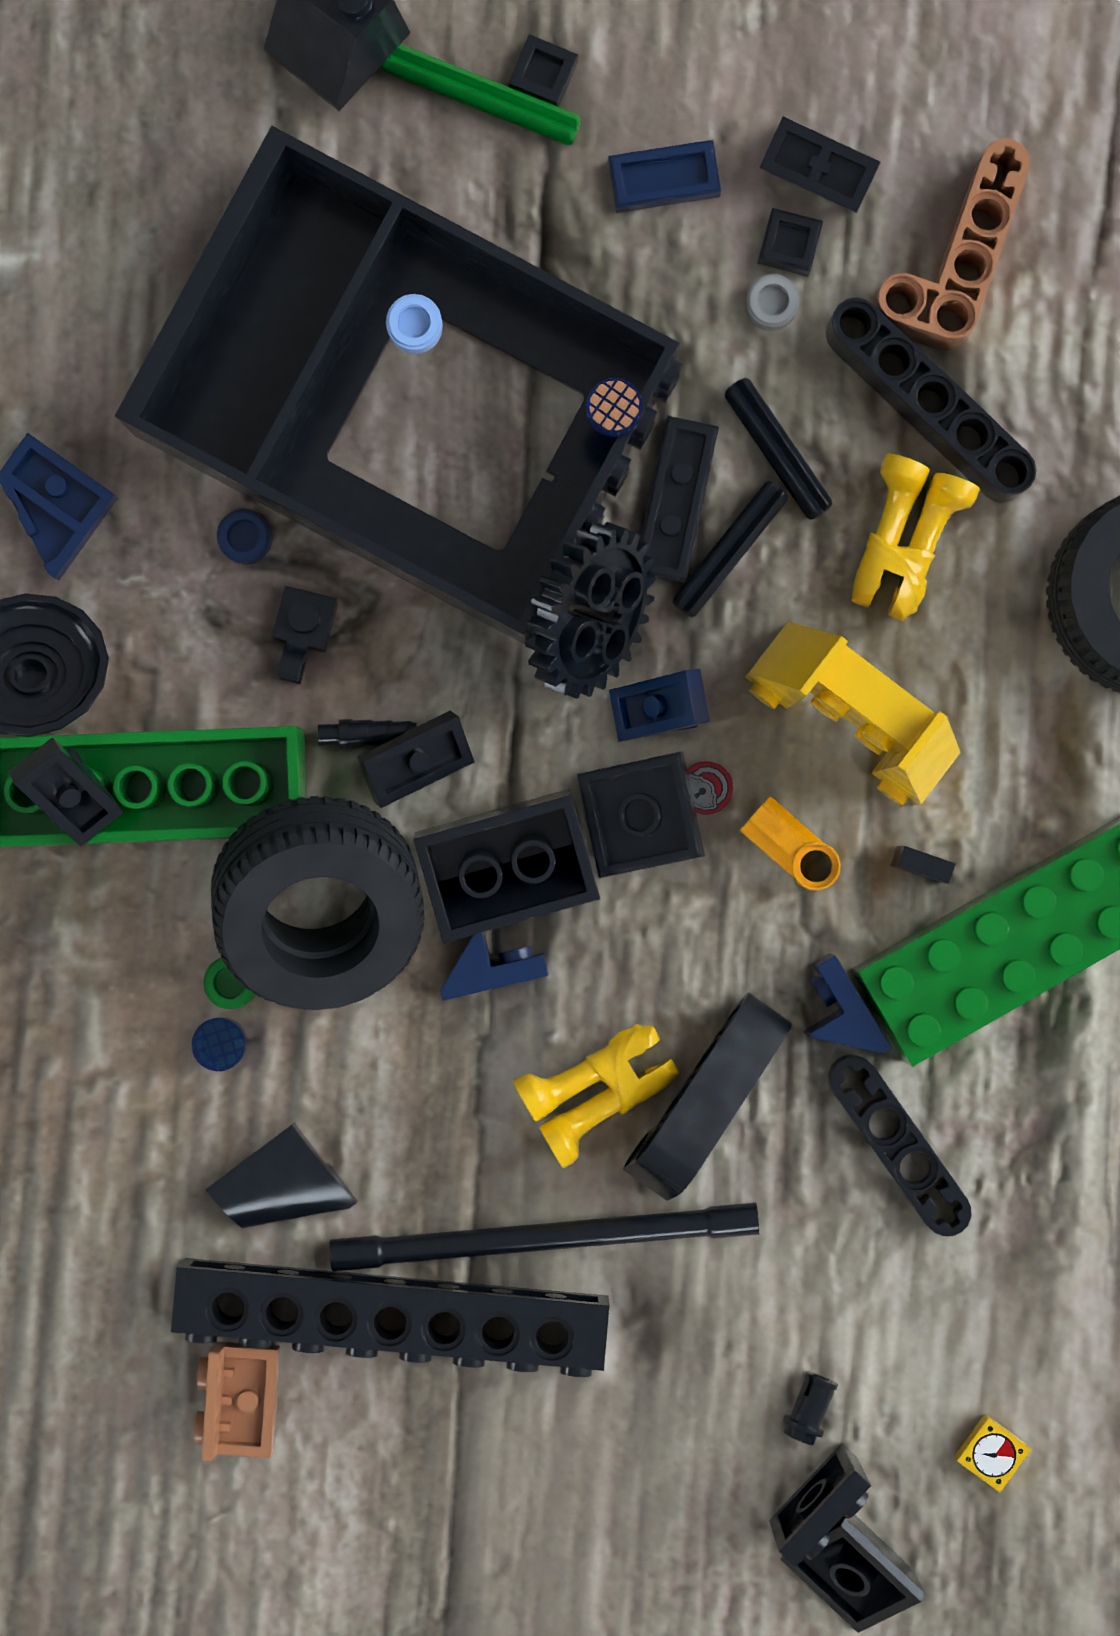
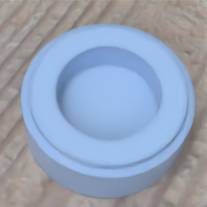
M409 294L397 299L391 305L386 317V327L391 341L404 352L411 354L426 352L433 348L441 337L443 323L440 311L432 300L423 295Z

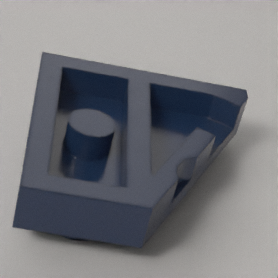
M29 433L26 434L0 470V484L8 499L14 504L21 524L27 535L33 540L45 563L44 567L47 573L53 578L60 580L115 504L118 497Z

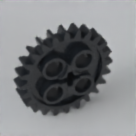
M594 522L591 525L590 531L578 529L576 543L568 540L563 542L564 557L562 559L551 557L550 564L553 572L550 578L540 576L539 579L541 586L544 588L542 596L531 599V604L538 608L537 615L526 621V626L535 629V633L525 642V647L535 650L528 660V664L537 668L534 677L543 681L544 687L578 699L580 694L590 697L594 687L602 690L606 688L607 675L615 678L619 676V662L621 659L628 662L631 661L632 657L629 647L632 642L641 643L642 638L638 633V628L640 625L648 623L650 619L648 615L644 614V608L652 603L655 597L647 594V589L656 580V576L647 573L654 562V558L645 555L649 545L639 540L640 534L610 522H606L604 525ZM571 604H577L601 612L609 613L613 611L615 613L612 617H605L582 609H574L572 611L568 608Z

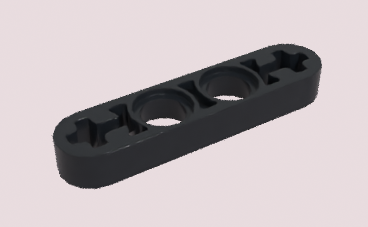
M845 1055L838 1058L831 1065L828 1072V1084L832 1093L923 1222L936 1234L955 1236L962 1233L969 1225L972 1217L971 1205L967 1197L879 1072L867 1059L858 1055ZM848 1066L855 1071L865 1069L866 1075L862 1077L861 1083L871 1096L878 1089L883 1093V1097L869 1101L859 1114L856 1113L853 1107L864 1102L857 1092L850 1087L842 1091L840 1084L845 1080L842 1071ZM881 1108L893 1110L898 1117L896 1132L887 1138L874 1136L869 1128L871 1115ZM920 1152L929 1161L928 1173L919 1181H908L903 1178L900 1172L901 1161L909 1153ZM940 1177L944 1179L945 1183L937 1185L935 1188L941 1197L948 1203L956 1200L958 1202V1205L953 1209L956 1219L951 1223H947L943 1218L934 1221L933 1216L937 1214L938 1208L928 1194L925 1193L920 1201L915 1196L917 1193L932 1188Z

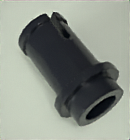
M806 1371L805 1380L791 1415L785 1414L783 1421L787 1423L784 1433L802 1443L814 1445L816 1438H822L824 1434L820 1427L838 1384L834 1381L829 1382L830 1379Z

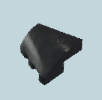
M295 1122L206 1189L217 1205L241 1228L349 1209L358 1202L330 1163L325 1164Z

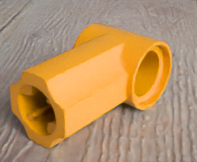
M771 796L740 829L742 834L787 872L799 886L806 890L818 891L828 888L835 883L840 874L841 863L836 851L821 841ZM808 852H821L829 859L830 873L821 882H811L801 873V860Z

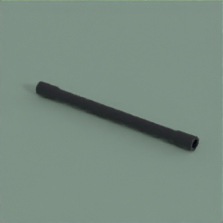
M753 1202L710 1206L703 1210L392 1237L373 1235L330 1239V1264L332 1272L379 1268L385 1264L695 1237L715 1239L759 1235V1217L757 1204Z

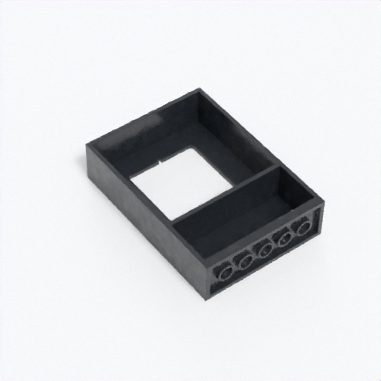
M271 125L117 410L115 417L135 437L525 644L531 634L535 633V629L526 626V621L537 615L538 608L531 604V599L542 596L544 591L539 582L540 576L550 578L553 572L550 564L551 557L553 556L558 559L564 557L563 542L568 540L576 543L578 529L590 531L592 523L602 524L605 518L603 514L606 510V507L601 505L607 493L616 497L630 471L629 466L632 461L627 455L632 446L639 450L644 446L654 427V419L658 412L652 408L657 399L666 404L680 378L679 372L683 363L676 360L680 343ZM419 294L429 298L436 304L441 318L445 322L579 392L584 398L581 407L546 470L547 473L554 476L553 481L541 479L508 543L502 550H495L328 460L330 450L390 341L386 327L388 310L397 299L405 295ZM608 381H614L611 386L606 383ZM618 381L627 385L622 393L613 388ZM601 384L609 388L604 396L596 391ZM629 387L636 392L632 400L624 396ZM611 390L620 395L615 403L606 398ZM594 393L602 398L597 407L590 402V398ZM637 397L639 400V405L634 403ZM621 398L630 402L625 410L617 406ZM604 400L612 405L607 414L599 409ZM631 405L639 409L635 418L627 413ZM590 406L594 408L592 414L590 412ZM614 408L622 412L617 421L609 416ZM596 411L605 416L600 424L593 419ZM624 415L633 420L628 427L619 423ZM607 418L615 423L611 430L602 426ZM617 425L623 428L620 430H615Z

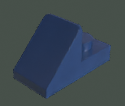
M700 669L684 670L609 690L618 742L696 728L699 724L710 722Z
M485 932L475 934L441 988L442 1000L546 977L549 973L544 953L533 955L531 946L501 952L500 958L502 963L492 965Z
M828 953L811 965L818 974V976L810 980L814 989L826 1007L835 1003L838 1010L810 1026L803 1033L809 1037L882 1054L890 1050L892 1047L836 955Z

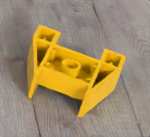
M788 621L745 676V678L753 683L749 691L772 709H775L778 704L788 709L806 697L809 692L812 693L814 697L810 703L818 711L835 722L839 717L845 718L858 728L854 737L878 755L882 751L887 752L871 773L881 780L876 788L901 807H903L906 801L912 805L922 804L961 753L947 716L941 711L934 713L846 646L848 641L842 636Z

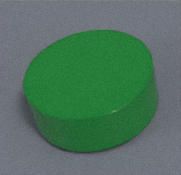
M222 958L212 962L204 974L203 987L205 994L214 1005L220 1008H240L248 1004L256 995L253 991L245 988L243 983H239L236 980L234 974L230 973L226 964L223 963Z

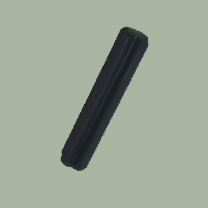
M745 377L729 386L725 391V399L805 516L812 520L829 510L832 506V499L751 380Z
M771 481L763 484L674 596L673 603L680 611L689 617H695L788 500L787 493L781 487Z

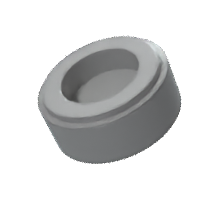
M767 274L761 276L750 286L745 299V310L748 318L755 326L766 331L783 329L792 322L799 308L798 290L791 280L782 275Z

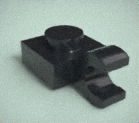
M285 586L272 634L274 640L287 643L277 671V676H280V680L301 685L310 649L326 653L339 602L337 598Z

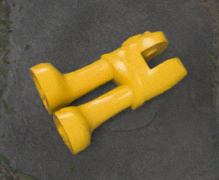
M887 453L883 458L880 474L888 489L886 502L876 533L870 532L866 543V550L855 576L851 601L868 608L881 585L880 580L884 570L900 575V581L892 595L888 616L903 622L909 615L917 612L918 606L925 596L927 585L925 578L935 557L933 552L945 524L954 512L971 508L977 499L980 488L972 482L954 475L934 473L926 491L925 502L908 547L898 546L908 516L927 480L930 470L927 466L910 458Z
M634 1024L632 1027L618 1032L606 1047L586 1056V1060L557 1075L540 1078L534 1074L527 1073L512 1080L535 1122L546 1117L560 1104L600 1080L609 1087L574 1108L538 1125L563 1169L579 1157V1140L591 1128L617 1112L624 1115L627 1111L633 1109L634 1106L662 1091L680 1075L677 1066L671 1058L649 1066L637 1076L629 1064L628 1060L643 1054L660 1040L653 1025L641 1026Z

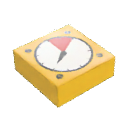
M984 1414L956 1452L954 1458L1001 1493L1032 1449L990 1416Z

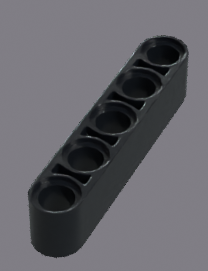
M857 297L846 299L837 306L826 329V338L831 349L970 482L977 485L986 497L995 502L1005 503L1012 501L1030 488L1035 480L1037 471L1035 460L1030 453L878 308L866 299ZM846 317L859 319L865 326V336L854 339L844 335L840 329V320ZM886 353L895 354L903 362L904 372L897 376L886 374L879 366V356ZM932 390L937 393L942 401V410L930 413L922 409L917 399L918 392ZM967 426L976 430L981 440L980 448L968 450L962 447L957 440V428ZM998 463H1008L1015 467L1019 476L1016 487H1006L998 481L995 473Z

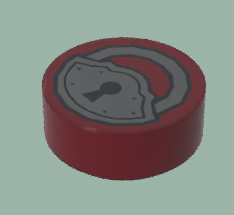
M703 761L687 769L697 814L711 815L721 811L728 805L733 795V781L724 767L714 762Z

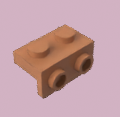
M216 1342L209 1351L208 1357H201L198 1368L197 1388L198 1390L206 1391L205 1411H197L194 1425V1444L202 1445V1461L213 1462L216 1455L272 1457L274 1451L280 1346L271 1345L268 1348H248L240 1346L238 1343Z

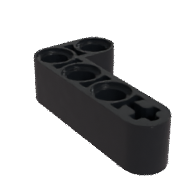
M748 992L731 1012L658 1124L645 1134L633 1150L623 1170L666 1201L680 1195L688 1187L786 1038L792 1023Z

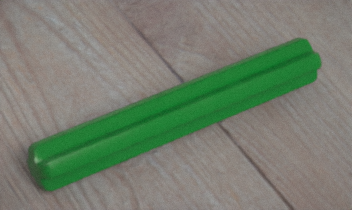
M402 44L381 65V70L385 73L565 145H572L580 129L581 118L575 113Z

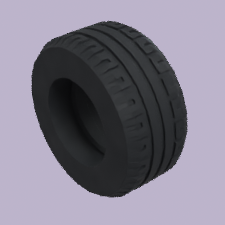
M1119 495L1089 513L1068 533V537L1063 539L1060 549L1057 550L1054 556L1056 559L1051 563V573L1047 579L1049 586L1046 587V595H1048L1046 608H1049L1050 612L1048 613V618L1052 622V632L1056 633V641L1063 647L1062 651L1065 656L1068 655L1071 658L1070 662L1074 666L1077 665L1083 675H1089L1090 680L1100 683L1106 689L1112 688V691L1120 693V620L1111 603L1109 580L1113 565L1120 557Z
M310 796V798L299 797L294 800L283 801L282 804L271 805L270 808H265L258 812L259 815H253L247 819L246 823H242L237 828L238 831L234 832L229 837V841L225 842L222 852L219 853L216 859L217 863L214 864L211 879L212 923L216 947L221 954L223 963L226 964L227 969L230 973L234 974L239 983H243L245 988L253 991L254 994L264 998V1000L275 1002L281 1006L304 1010L340 1008L364 1000L385 988L386 985L396 978L395 976L404 970V967L409 964L411 956L416 952L417 945L421 940V933L424 928L423 921L425 920L424 901L415 861L411 855L409 845H407L403 836L399 835L396 827L391 826L390 821L386 818H381L378 812L370 811V808L367 806H358V803L352 800L345 801L344 798L332 799L329 796ZM328 877L341 879L357 886L367 894L361 906L351 916L332 926L318 929L290 926L276 919L267 910L273 899L284 889L297 882L311 878Z

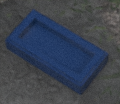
M713 140L608 156L616 213L718 198L721 195Z

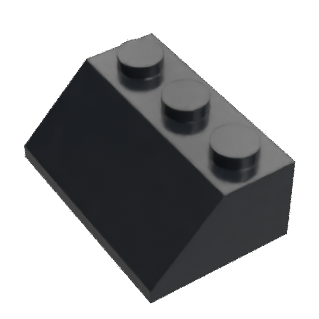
M569 789L417 831L414 834L413 841L443 943L600 899Z

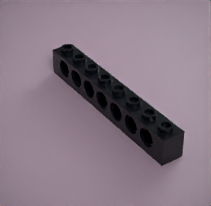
M185 1258L176 1268L171 1332L185 1333L186 1341L202 1344L217 1342V1337L239 1338L238 1344L248 1348H268L271 1346V1341L292 1343V1350L303 1353H321L324 1351V1346L346 1348V1355L358 1358H374L378 1356V1351L397 1352L399 1353V1359L414 1363H426L431 1361V1356L453 1357V1364L462 1367L485 1366V1360L507 1362L506 1368L517 1372H536L539 1365L560 1367V1373L563 1375L589 1377L592 1375V1370L604 1371L610 1304L609 1295ZM234 1293L239 1296L244 1304V1314L232 1317L223 1313L218 1304L219 1295ZM280 1297L292 1300L297 1306L298 1318L292 1321L278 1319L272 1312L271 1302ZM333 1302L342 1303L350 1309L352 1321L345 1326L333 1325L327 1320L324 1307ZM386 1307L397 1308L404 1314L406 1325L400 1330H387L380 1325L377 1313ZM439 1312H449L458 1319L460 1328L452 1335H440L432 1328L430 1319ZM493 1317H503L511 1322L514 1332L507 1339L494 1340L486 1334L483 1326ZM553 1321L562 1324L568 1332L566 1338L556 1345H548L542 1342L537 1335V1331L544 1323Z

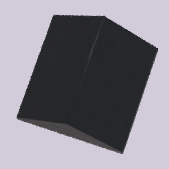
M856 1515L849 1519L843 1516L829 1531L831 1534L829 1542L814 1558L808 1559L805 1556L796 1567L783 1555L780 1559L857 1633L922 1602L925 1596L915 1571Z

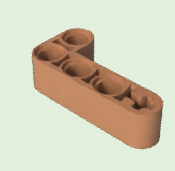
M1007 138L995 140L986 148L973 170L936 281L932 282L912 274H895L884 281L872 304L910 340L935 349L950 350L963 343L976 325L1029 171L1030 158L1028 151L1016 140ZM1002 163L1005 165L1004 174L1006 177L998 190L989 189L997 173V166L995 164ZM980 210L989 213L994 218L995 229L982 230L977 227L973 222L972 212ZM960 260L971 262L977 268L978 279L967 281L960 278L955 271L954 263ZM892 293L903 294L910 301L911 312L906 314L893 312L887 305L886 296ZM950 310L956 313L962 324L961 330L952 332L943 329L938 323L937 312Z

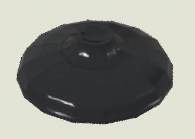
M24 593L0 599V734L33 737L61 730L88 712L104 688L109 657L101 630L82 609L56 596Z

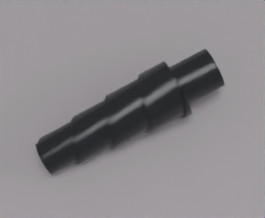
M340 719L339 724L318 725L319 746L340 745V750L366 745H382L417 727V722Z

